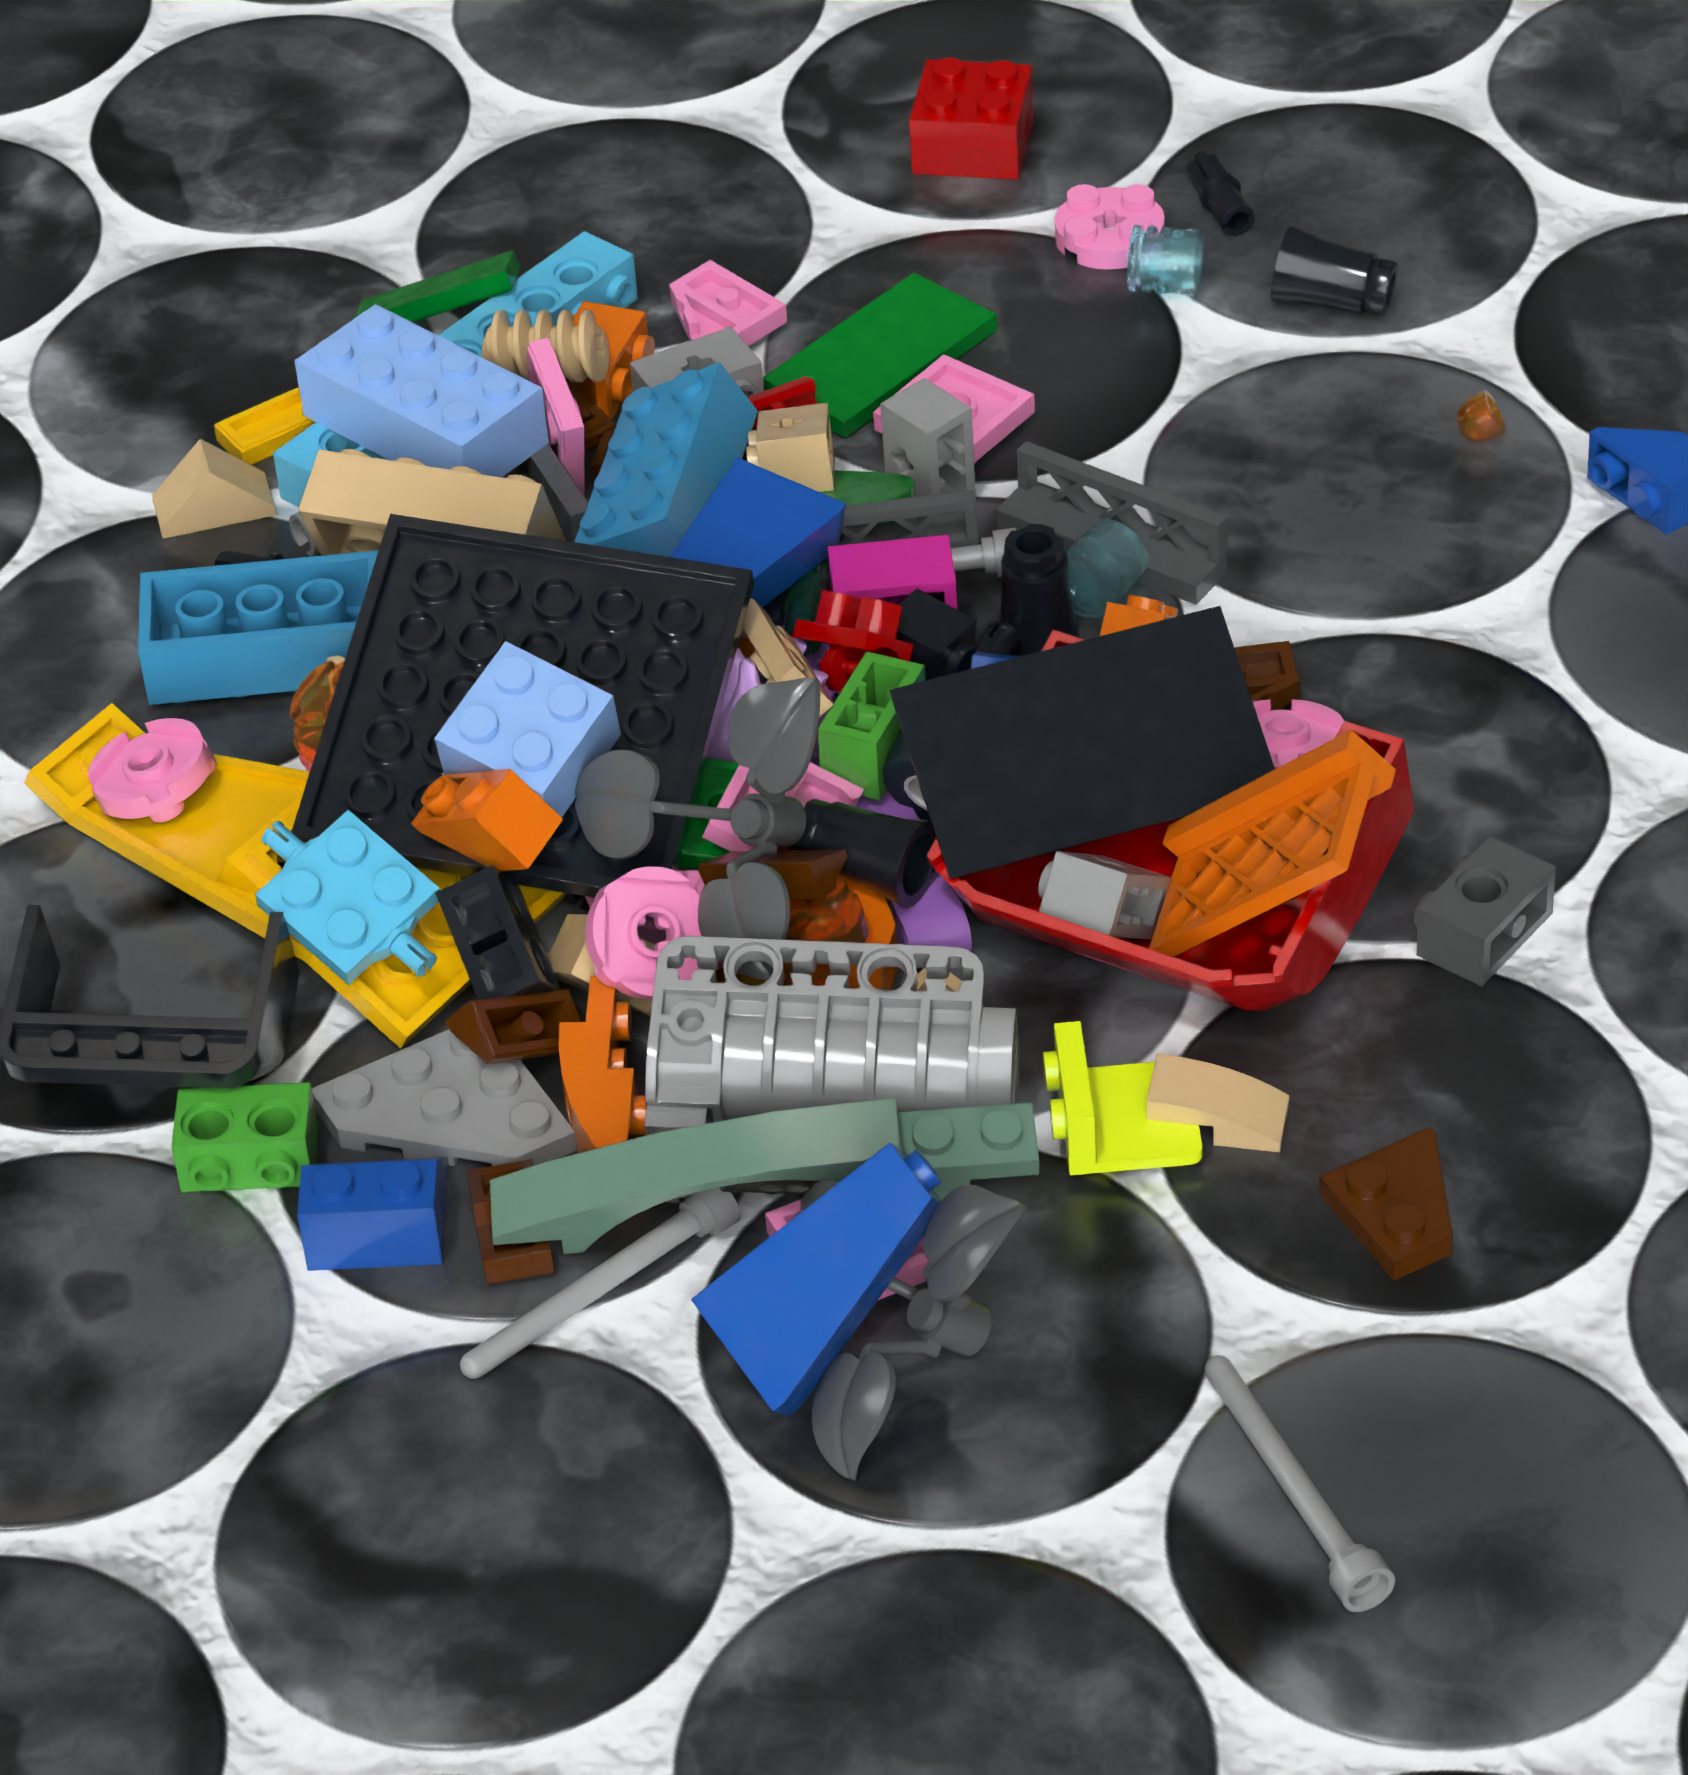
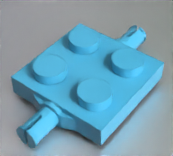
M347 810L320 836L309 840L307 843L302 842L281 821H276L272 824L273 831L269 827L266 829L262 836V842L282 857L286 863L283 869L255 894L258 907L269 916L270 912H283L289 934L343 981L350 985L371 964L385 959L392 954L414 971L418 977L426 974L425 967L428 970L433 967L437 956L417 941L412 934L418 921L439 902L436 892L440 891V888L354 814Z

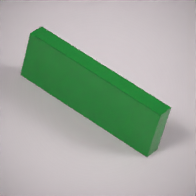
M514 250L363 299L353 319L376 304L414 323L511 291L521 266Z

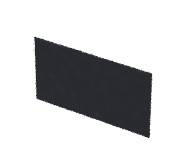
M1221 606L889 690L949 879L1185 817L1275 770Z

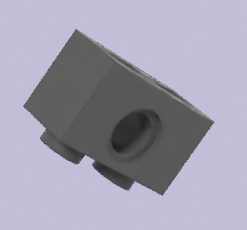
M1489 836L1471 855H1464L1457 862L1451 876L1435 892H1427L1420 900L1414 914V925L1417 926V956L1482 987L1553 914L1556 866Z

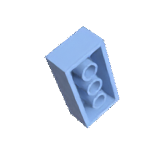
M376 304L294 360L303 415L391 461L404 457L415 459L430 467L451 470L455 466H464L474 469L482 475L504 477L549 443L542 387Z

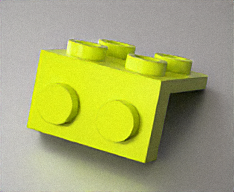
M1081 1021L1054 1023L1055 1051L1043 1052L1044 1080L1046 1092L1058 1091L1059 1099H1049L1053 1140H1065L1069 1176L1193 1165L1202 1159V1140L1199 1125L1147 1120L1146 1101L1155 1062L1087 1068Z

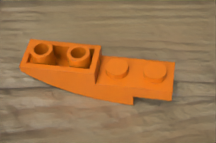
M590 976L586 1022H559V1057L567 1119L575 1132L578 1153L635 1139L638 1135H646L644 1127L647 1111L646 1095H637L634 1068H628L626 1048H619L620 1041H631V1003L619 1002L618 989L606 986L599 981L597 976Z

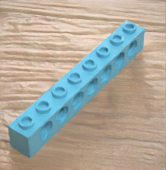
M584 231L516 279L511 291L491 297L438 336L482 357L483 340L487 329L492 325L493 316L497 310H506L511 326H513L518 310L528 311L531 316L532 326H535L536 317L540 310H549L552 315L553 324L557 326L561 310H571L574 316L583 301L627 308L638 299L634 255ZM317 422L273 452L280 498L298 508L319 449L333 452L354 449L372 458L388 460Z

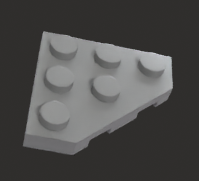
M449 1029L312 1088L316 1114L338 1145L345 1149L366 1152L370 1144L402 1149L403 1156L407 1159L447 1157L450 1166H455L458 1158L492 1163V1166L532 1159L533 1165H537L577 1151L573 1128L521 1060L486 1064Z

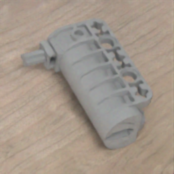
M704 936L678 937L663 947L656 964L646 1059L647 1111L644 1125L646 1135L772 1111L896 1098L897 1112L1018 1103L1020 1049L1016 1008L984 1007L985 980L983 965L977 955L964 948ZM692 957V959H696L700 969L694 970L692 980H680L678 970L674 968L682 967L684 958ZM717 960H724L725 983L717 982L715 970H718ZM748 961L766 962L773 968L772 976L763 984L741 983L736 978L738 969ZM783 962L792 963L794 972L791 973L792 985H783L785 981ZM817 964H829L830 972L834 975L827 976L825 985H813L811 975L809 974L815 972ZM850 965H858L859 988H850L848 975L851 976ZM880 967H898L907 976L903 985L896 990L876 989L871 986L869 979L870 975ZM916 968H926L927 978H924L926 991H916L918 987ZM950 969H962L963 977L966 980L961 982L959 991H947L946 983L941 979L948 978ZM686 1195L672 1199L667 1202L680 1203V1198H686Z

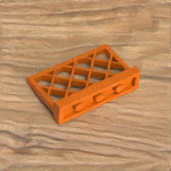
M1349 730L1168 825L1162 844L1174 853L1178 859L1149 949L1175 957L1346 872L1367 801L1391 788L1396 769L1354 731ZM1328 848L1327 854L1321 856Z

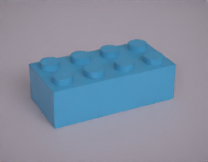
M720 362L699 370H686L675 379L652 388L646 386L638 388L624 400L619 420L608 443L606 456L599 475L595 479L594 489L585 514L580 520V527L574 542L665 557L671 555L735 459L743 458L748 443V432L752 431L758 410Z
M379 550L140 573L138 654L148 704H179L196 700L228 697L242 698L249 695L290 691L303 692L311 689L331 688L326 657L337 655L346 657Z

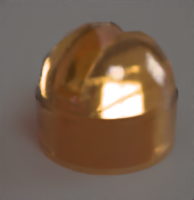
M1484 390L1470 397L1460 406L1457 420L1462 435L1468 439L1480 442L1490 440L1506 432L1501 412L1488 391Z

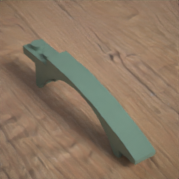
M896 1098L780 1110L658 1132L558 1158L490 1180L493 1245L562 1240L563 1254L584 1253L599 1237L616 1225L658 1204L684 1195L742 1183L779 1180H834L840 1182L888 1143H892L903 1150L907 1156L917 1149L925 1157L942 1180V1183L933 1189L942 1201L956 1187L970 1185V1180L1039 1175V1153L1033 1103L897 1112Z

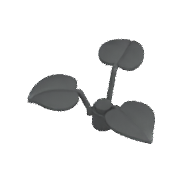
M807 677L761 684L748 690L738 700L729 721V750L733 759L739 765L750 768L746 776V782L760 794L752 793L746 795L733 809L655 801L660 782L659 770L652 760L639 752L613 750L595 758L583 770L575 789V809L588 842L596 851L604 856L625 859L634 857L649 843L654 831L653 813L730 821L734 833L740 840L756 847L727 864L726 873L728 879L710 881L703 888L698 905V924L701 936L785 940L790 920V900L786 883L781 875L772 867L755 861L764 856H775L777 854V847H791L795 845L804 834L806 828L805 810L796 798L785 796V793L793 789L801 781L812 757L820 715V680ZM748 961L738 969L737 973L756 979L768 980L772 976L773 968L766 962Z
M821 1180L811 1185L801 1200L800 1211L796 1212L793 1218L839 1182ZM977 1185L956 1187L938 1205L928 1223L923 1239V1251L926 1258L930 1261L923 1270V1276L928 1281V1289L918 1290L895 1277L887 1287L911 1300L907 1310V1322L910 1327L914 1328V1332L920 1340L867 1343L862 1348L859 1357L850 1353H841L832 1361L824 1373L815 1393L812 1406L814 1437L825 1460L840 1475L856 1480L861 1458L876 1437L890 1409L896 1388V1375L892 1362L885 1355L923 1353L936 1358L940 1353L941 1347L963 1356H972L983 1347L991 1330V1311L987 1305L971 1299V1296L964 1292L972 1285L1000 1247L1022 1212L1026 1209L1025 1205Z

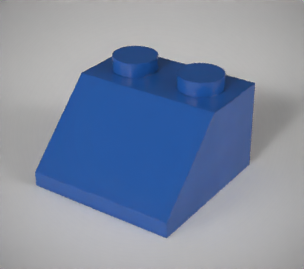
M448 1158L391 1159L302 1165L297 1218L307 1270L442 1265L449 1171Z

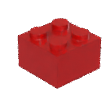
M956 58L926 59L909 119L912 174L1018 180L1034 120L1032 65L1014 64L1005 60L990 63L961 61Z

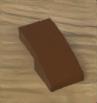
M532 1159L466 1171L487 1285L554 1273L549 1241L493 1245L490 1180L534 1166Z

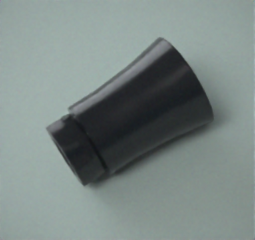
M1290 225L1284 235L1276 260L1271 287L1272 302L1304 303L1331 307L1358 314H1363L1364 311L1385 316L1395 289L1398 263L1387 259H1379L1376 253L1329 241Z
M1029 524L1023 529L1011 531L1005 538L1004 555L1001 560L1002 593L998 624L999 627L1002 622L1010 624L1018 631L1021 637L1022 645L1013 656L1020 657L1040 652L1053 630L1079 638V629L1072 607L1068 557L1064 551V540L1055 534L1053 527L1043 524Z
M811 799L806 802L804 807L806 828L802 838L793 845L794 850L845 849L848 858L838 876L876 891L904 908H910L920 901L926 893L936 871L929 864L926 856L936 839L931 821L890 816L857 808L842 802L831 804L818 799Z

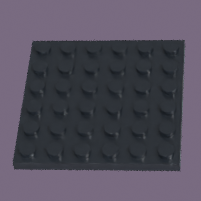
M390 514L291 832L302 842L307 843L309 840L320 836L340 816L349 810L416 868L468 877L488 868L420 833L411 823L424 806L421 803V799L426 789L436 779L444 775L434 738L505 641L613 695L621 735L610 751H636L647 756L656 764L659 770L660 782L655 801L695 805L754 587L753 571ZM575 798L563 815L562 822L529 869L503 872L516 885L595 898L601 888L637 868L664 867L677 871L691 817L653 813L654 831L647 846L634 857L625 859L610 858L596 851L585 837L575 809Z

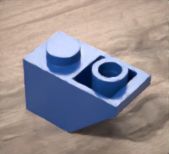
M1598 427L1590 431L1587 478L1666 535L1688 524L1687 434L1679 431Z

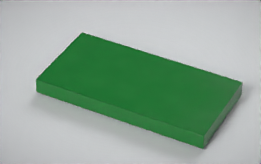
M914 272L763 377L764 391L805 376L814 379L816 404L828 403L831 431L846 438L873 419V412L881 406L880 403L895 395L943 354L956 360L997 331V314Z

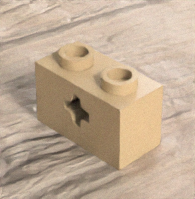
M828 403L759 411L757 430L748 432L747 461L818 492L834 490L835 454Z

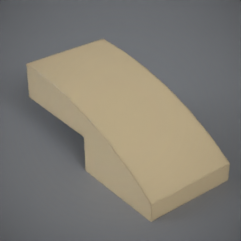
M1157 1053L1146 1101L1147 1120L1212 1126L1215 1146L1280 1153L1290 1096L1263 1081L1226 1067L1190 1058Z

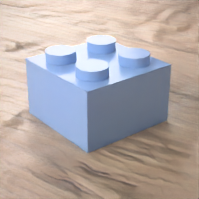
M505 641L434 739L444 775L511 769L557 814L563 817L576 798L575 789L583 770L595 758L610 751L620 737L621 731L613 695Z

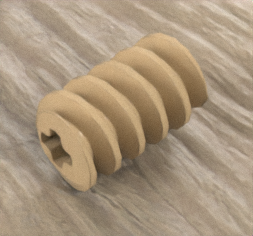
M497 310L495 312L492 325L487 329L483 340L482 358L528 380L527 347H529V342L549 338L565 378L567 377L571 382H583L588 377L593 382H602L605 379L610 360L609 342L606 332L601 326H597L592 310L582 311L578 326H575L571 310H561L557 326H554L549 310H540L538 312L535 326H532L531 316L527 310L517 311L513 326L510 324L509 315L506 310Z

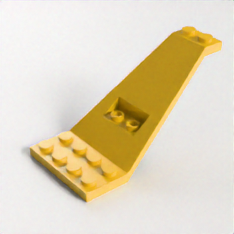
M111 703L28 772L24 784L69 825L265 938L269 915L258 907L255 894L283 869L278 865V862L286 861L262 842V836L268 827L273 831L272 824L276 821H281L287 829L292 831L309 777V771L213 754L216 761L215 770L192 795L183 800L184 809L178 816L165 822H154L149 816L135 819L106 816L93 794V786L88 778L89 766L96 754L109 741L125 731L130 740L139 735L146 734ZM417 868L436 884L440 890L468 877ZM519 885L534 924L553 909L566 894ZM439 902L418 921L412 934L417 941L437 956L433 967L430 970L425 967L426 974L421 977L416 976L414 971L392 954L385 959L371 964L348 985L289 934L295 956L306 962L400 1049L471 984Z

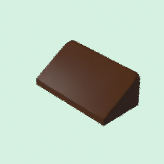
M845 849L777 850L775 856H764L755 862L769 865L781 875L787 886L789 900H824L846 862L848 854ZM733 851L701 862L698 866V872L705 886L710 881L716 879H728L726 873L727 864L748 851Z
M569 989L468 1001L445 1021L449 1030L486 1064L559 1055V1022H582Z

